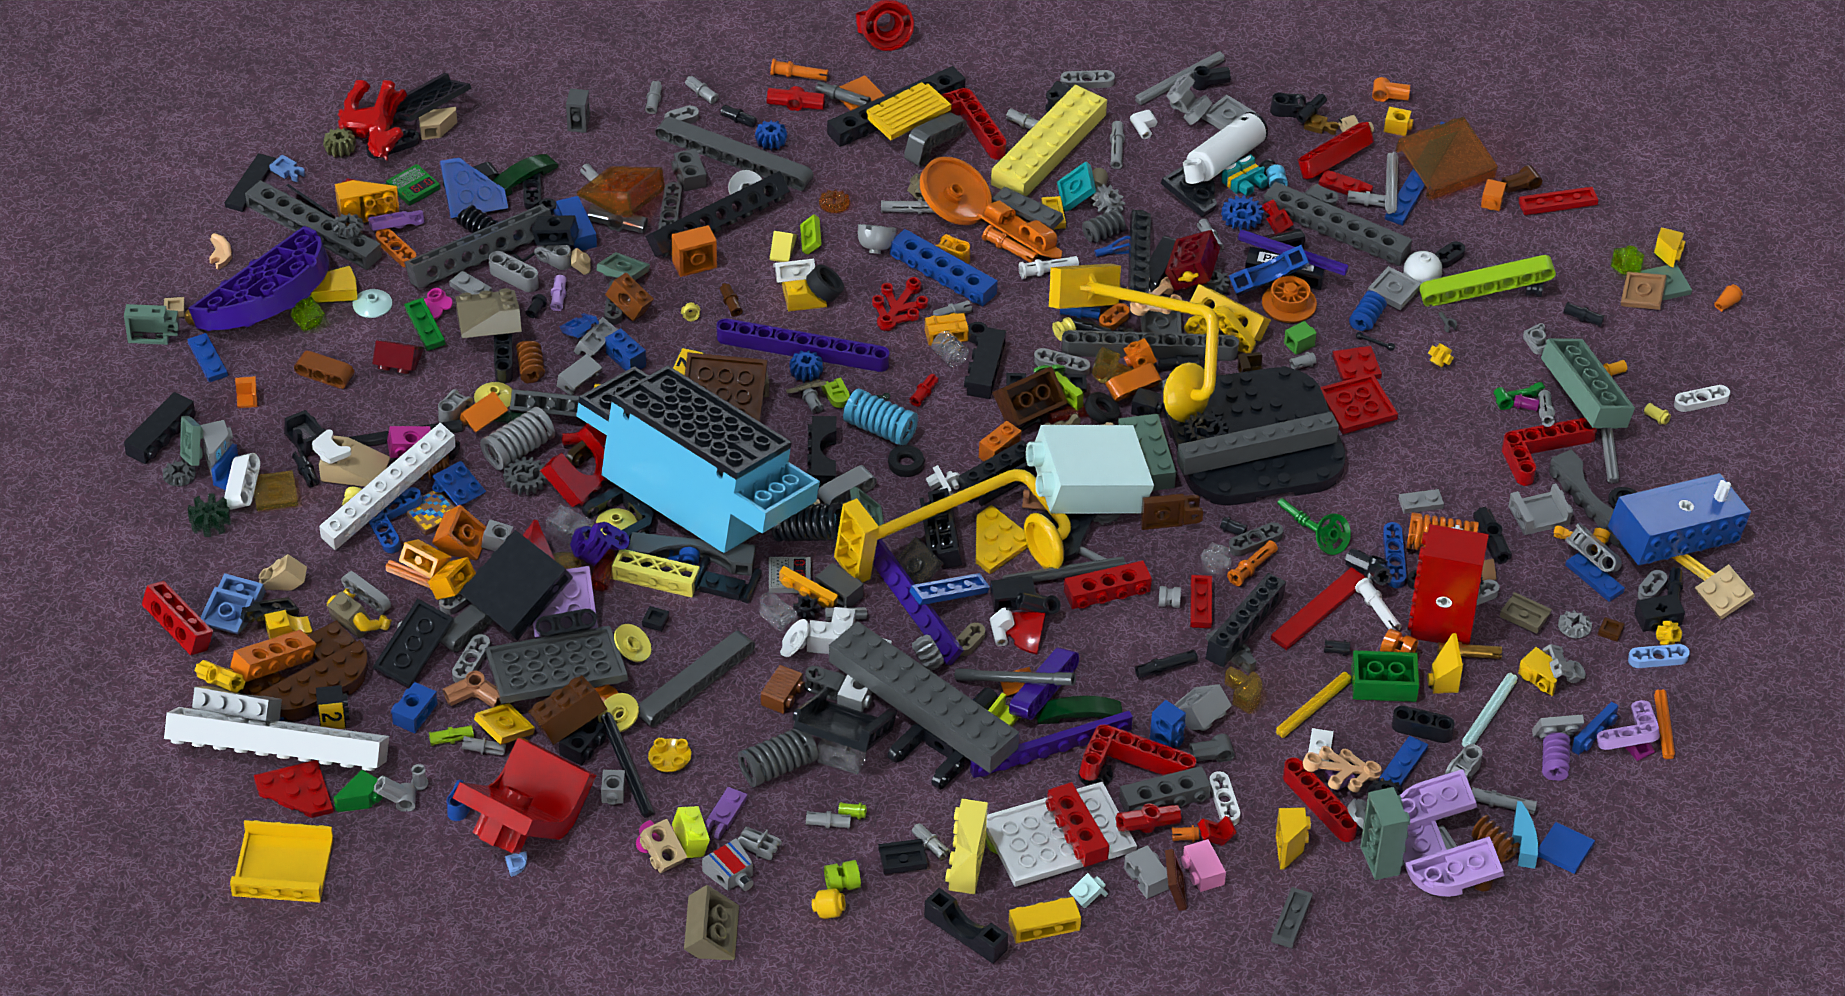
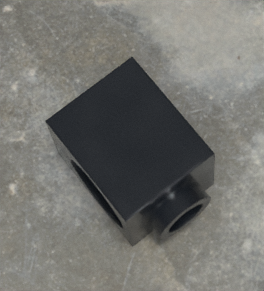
M1138 388L1132 400L1131 414L1136 416L1160 415L1163 409V403H1161L1162 394Z

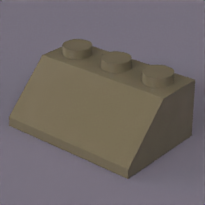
M708 885L690 894L688 897L684 950L698 959L734 960L739 905Z

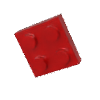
M1371 346L1333 351L1332 357L1342 381L1371 373L1374 374L1376 379H1381L1382 372Z

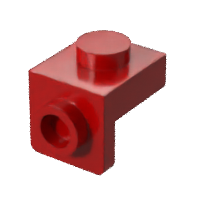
M1225 816L1219 823L1204 818L1197 823L1201 831V837L1204 840L1209 839L1211 843L1221 846L1236 834L1232 820L1228 816Z

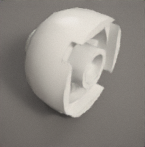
M1414 252L1407 258L1403 274L1421 283L1442 277V263L1431 252Z

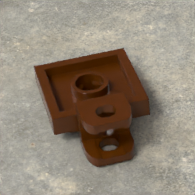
M1184 494L1144 497L1141 511V529L1180 527L1183 523L1188 525L1202 522L1203 509L1199 507L1200 497L1198 495L1184 496Z

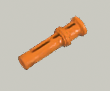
M773 58L770 75L780 74L785 75L786 78L797 76L826 82L827 76L820 74L828 75V70L794 65L792 61H788V63L780 62Z
M993 225L987 226L983 232L982 240L995 244L996 248H1004L1029 263L1037 260L1035 258L1039 255L1037 252L1010 239L1007 233L999 232L994 229Z
M1269 540L1249 559L1240 561L1238 567L1228 571L1227 577L1230 583L1239 587L1247 577L1253 576L1255 569L1278 550L1276 543Z

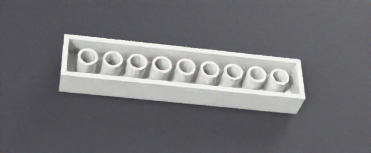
M177 707L167 712L164 739H171V743L184 744V741L192 742V746L205 747V744L213 745V748L218 750H226V747L234 748V751L239 753H247V750L256 751L255 754L261 756H268L269 753L277 754V758L289 759L290 756L298 757L299 761L310 762L311 759L319 760L320 764L331 765L332 762L341 763V767L347 768L358 765L362 766L363 770L374 771L375 768L380 767L387 761L389 736L285 721L265 722L184 707Z

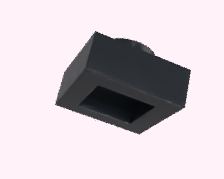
M649 606L642 620V626L662 632L670 617L669 611Z

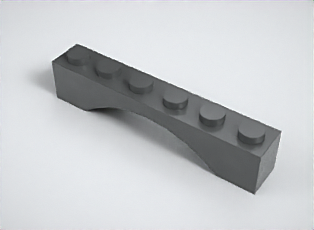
M1572 449L1552 457L1549 468L1550 475L1561 483L1564 491H1568L1572 495L1577 505L1582 506L1586 515L1597 523L1598 528H1603L1610 532L1609 539L1611 543L1617 545L1621 550L1624 549L1623 545L1608 527L1614 509L1599 500L1588 487L1583 474V461Z
M632 532L628 548L630 551L667 559L669 557V550H674L673 556L679 555V551L682 548L693 547L700 552V559L703 556H708L711 559L710 562L725 568L731 574L752 576L756 558V545L739 544L723 553L702 539ZM628 557V562L633 561L632 558ZM650 562L641 563V565H651V564H652V563H650Z

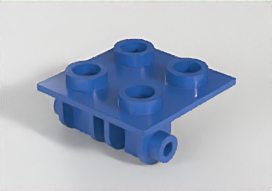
M462 461L433 475V478L436 480L432 486L433 491L438 493L445 491L456 506H462L486 492Z

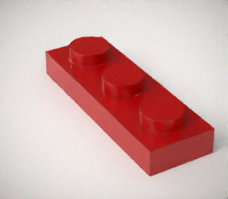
M1191 575L1190 627L1211 628L1212 576Z

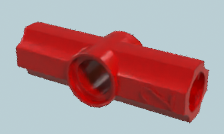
M798 86L791 87L789 90L768 88L767 104L784 105L792 111L794 109L795 111H800L802 107L821 110L824 108L825 94L805 92L803 88Z
M1145 804L1141 810L1117 813L1115 817L1116 827L1119 831L1125 832L1139 829L1145 833L1153 832L1155 827L1179 824L1182 819L1181 810L1178 805L1157 807L1154 804Z

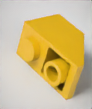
M1661 227L1654 253L1670 267H1674L1676 260L1680 261L1681 254L1684 251L1686 243L1683 240L1684 233Z
M1535 647L1520 661L1518 674L1524 680L1536 685L1542 692H1546L1551 696L1554 695L1557 679L1553 676L1550 662L1553 659Z

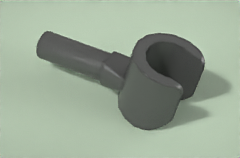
M1442 311L1439 312L1438 315L1445 324L1444 330L1449 332L1451 326L1455 331L1457 321L1452 318L1447 319Z

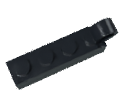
M973 322L968 326V340L976 344L977 348H973V362H969V376H965L964 388H967V396L991 399L1006 344V330L989 328L983 322Z

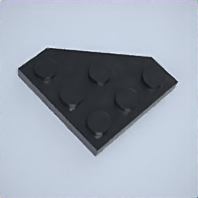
M1183 166L1162 178L1160 184L1201 217L1215 210L1217 202L1214 195L1215 183L1213 178L1209 181H1201L1194 184L1187 183Z
M1048 511L1040 513L1048 518L1057 529L1059 528L1057 522ZM1098 513L1066 514L1071 522V531L1067 538L1062 540L1064 546L1063 563L1078 557L1081 544L1085 541L1091 529L1090 525Z

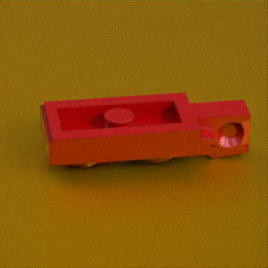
M1330 170L1324 171L1319 180L1320 186L1348 195L1349 190L1363 193L1370 191L1371 194L1373 192L1372 185Z

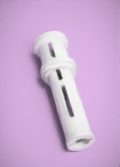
M1073 256L1049 261L1037 259L1035 262L1030 263L1019 262V274L1022 279H1026L1028 276L1037 275L1040 277L1044 273L1051 272V267L1079 266L1078 257Z
M1364 578L1359 581L1355 586V590L1365 598L1364 602L1366 605L1373 607L1388 629L1396 630L1395 626L1400 630L1402 625L1382 600L1381 592L1372 585V580Z

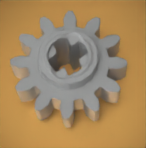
M1105 184L1097 187L1096 192L1091 197V199L1095 200L1093 206L1098 207V212L1102 211L1104 213L1113 209L1121 212L1125 202L1121 201L1123 196L1118 194V189H1112L1111 185L1107 188Z

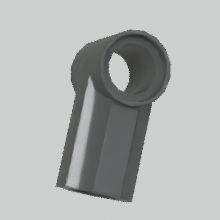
M1218 734L1210 741L1189 744L1190 754L1196 758V762L1216 759L1218 762H1227L1235 756L1230 737L1227 734Z

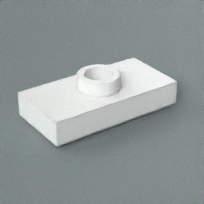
M1312 728L1308 752H1314L1319 755L1322 746L1331 748L1333 731Z

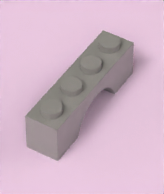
M213 686L194 687L192 708L265 722L280 720L282 699L233 693L227 691V689Z

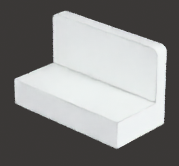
M814 259L774 263L773 268L775 267L776 281L779 283L806 279V276L815 268Z

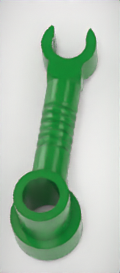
M1537 382L1529 388L1508 392L1503 387H1499L1494 390L1493 394L1499 409L1506 410L1513 406L1515 395L1522 394L1524 397L1530 395L1538 397L1539 392L1546 387L1542 382Z

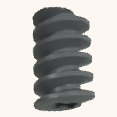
M1113 209L1096 218H1091L1089 221H1084L1082 230L1089 242H1092L1093 239L1098 243L1100 238L1105 240L1107 236L1112 237L1113 233L1119 234L1120 231H1125L1126 224L1121 212Z

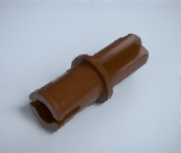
M723 283L720 291L724 298V304L728 306L732 317L741 315L743 310L738 302L737 294L734 293L730 284Z

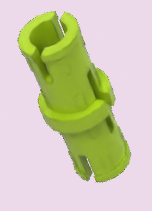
M472 725L459 728L448 727L447 730L429 732L431 746L448 742L455 744V741L463 740L464 736L474 738Z

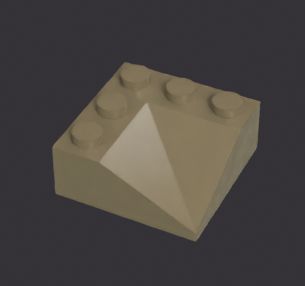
M505 288L499 290V292L481 291L479 294L462 293L459 296H455L457 319L462 338L522 332L520 309L515 290Z

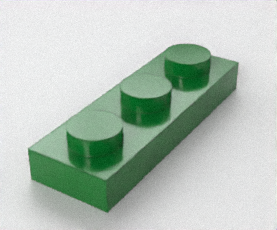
M423 297L405 303V310L426 351L445 345V339Z

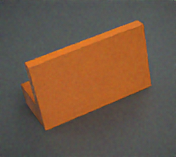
M493 391L463 411L460 420L464 425L468 423L473 431L477 433L506 413L508 409Z

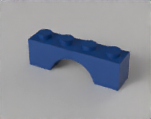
M1299 245L1265 263L1231 274L1229 278L1237 296H1240L1273 282L1280 277L1308 267L1310 264L1302 245Z

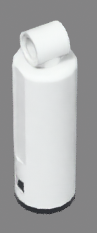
M1246 112L1191 151L1187 156V160L1183 162L1186 182L1194 184L1211 180L1265 141L1268 136V127L1264 119L1257 113Z

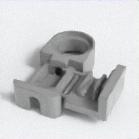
M1550 644L1543 648V652L1550 653L1553 660L1550 662V667L1556 679L1563 675L1566 676L1568 682L1577 683L1585 678V670L1580 663L1572 660L1566 662L1562 647Z

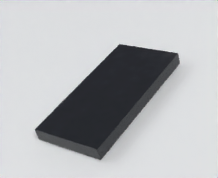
M417 598L373 665V669L404 687L410 688L453 624L454 618Z

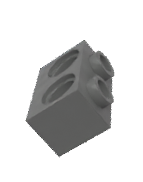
M691 149L674 153V161H671L673 173L677 172V182L682 185L684 192L707 187L706 172L697 150Z

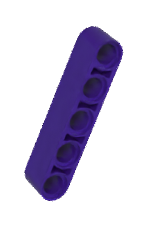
M1057 647L1036 672L1073 673L1079 663V653ZM1025 683L1012 698L1009 705V713L1032 720L1061 685Z

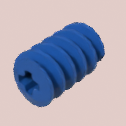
M1366 291L1349 318L1351 327L1358 331L1372 329L1387 306L1385 298L1375 291Z

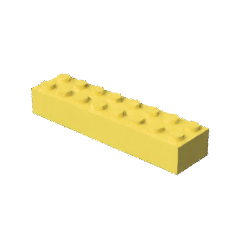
M1074 85L992 168L991 185L999 189L1005 186L1027 197L1106 116L1107 99L1078 85Z

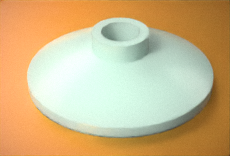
M378 289L362 291L357 295L358 300H353L354 311L360 316L367 318L383 316L392 307L390 295Z

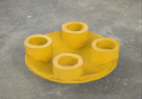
M657 738L648 753V759L655 769L663 772H673L682 769L689 763L691 749L685 739Z

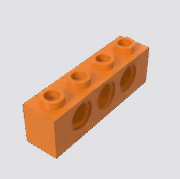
M300 629L234 650L230 668L234 672L243 675L245 682L311 661L314 656L316 643Z

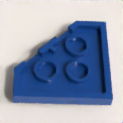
M461 158L440 161L450 218H457L463 209L471 205L476 206L477 209L484 213L508 209L506 193L503 187L494 183Z

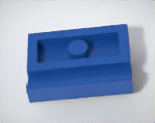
M583 313L581 314L582 318L576 317L559 327L563 334L579 338L587 334V330L592 328L591 324L597 325L599 321L596 316Z

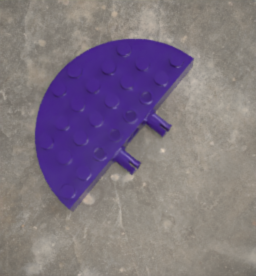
M303 226L260 258L251 260L247 267L229 280L224 279L219 287L188 308L196 328L212 331L242 326L250 327L256 322L272 317L286 309H292L297 305L296 303L308 298L311 292L325 278L330 264L320 236L317 235L315 230Z

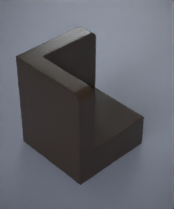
M1261 352L1238 355V372L1262 369Z

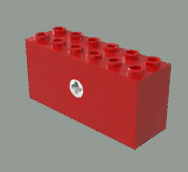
M1429 524L1428 532H1423L1422 544L1425 547L1421 546L1418 559L1415 590L1410 616L1414 618L1410 617L1408 630H1412L1411 637L1423 641L1446 643L1450 636L1456 633L1458 642L1470 644L1489 534L1463 530L1460 528V525L1450 528Z

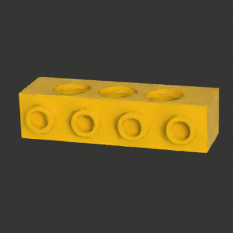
M1198 284L1190 302L1209 307L1210 303L1214 301V308L1218 306L1229 308L1241 323L1247 318L1246 330L1255 340L1261 341L1271 321L1270 319L1205 285ZM1230 328L1233 332L1237 333L1236 329Z

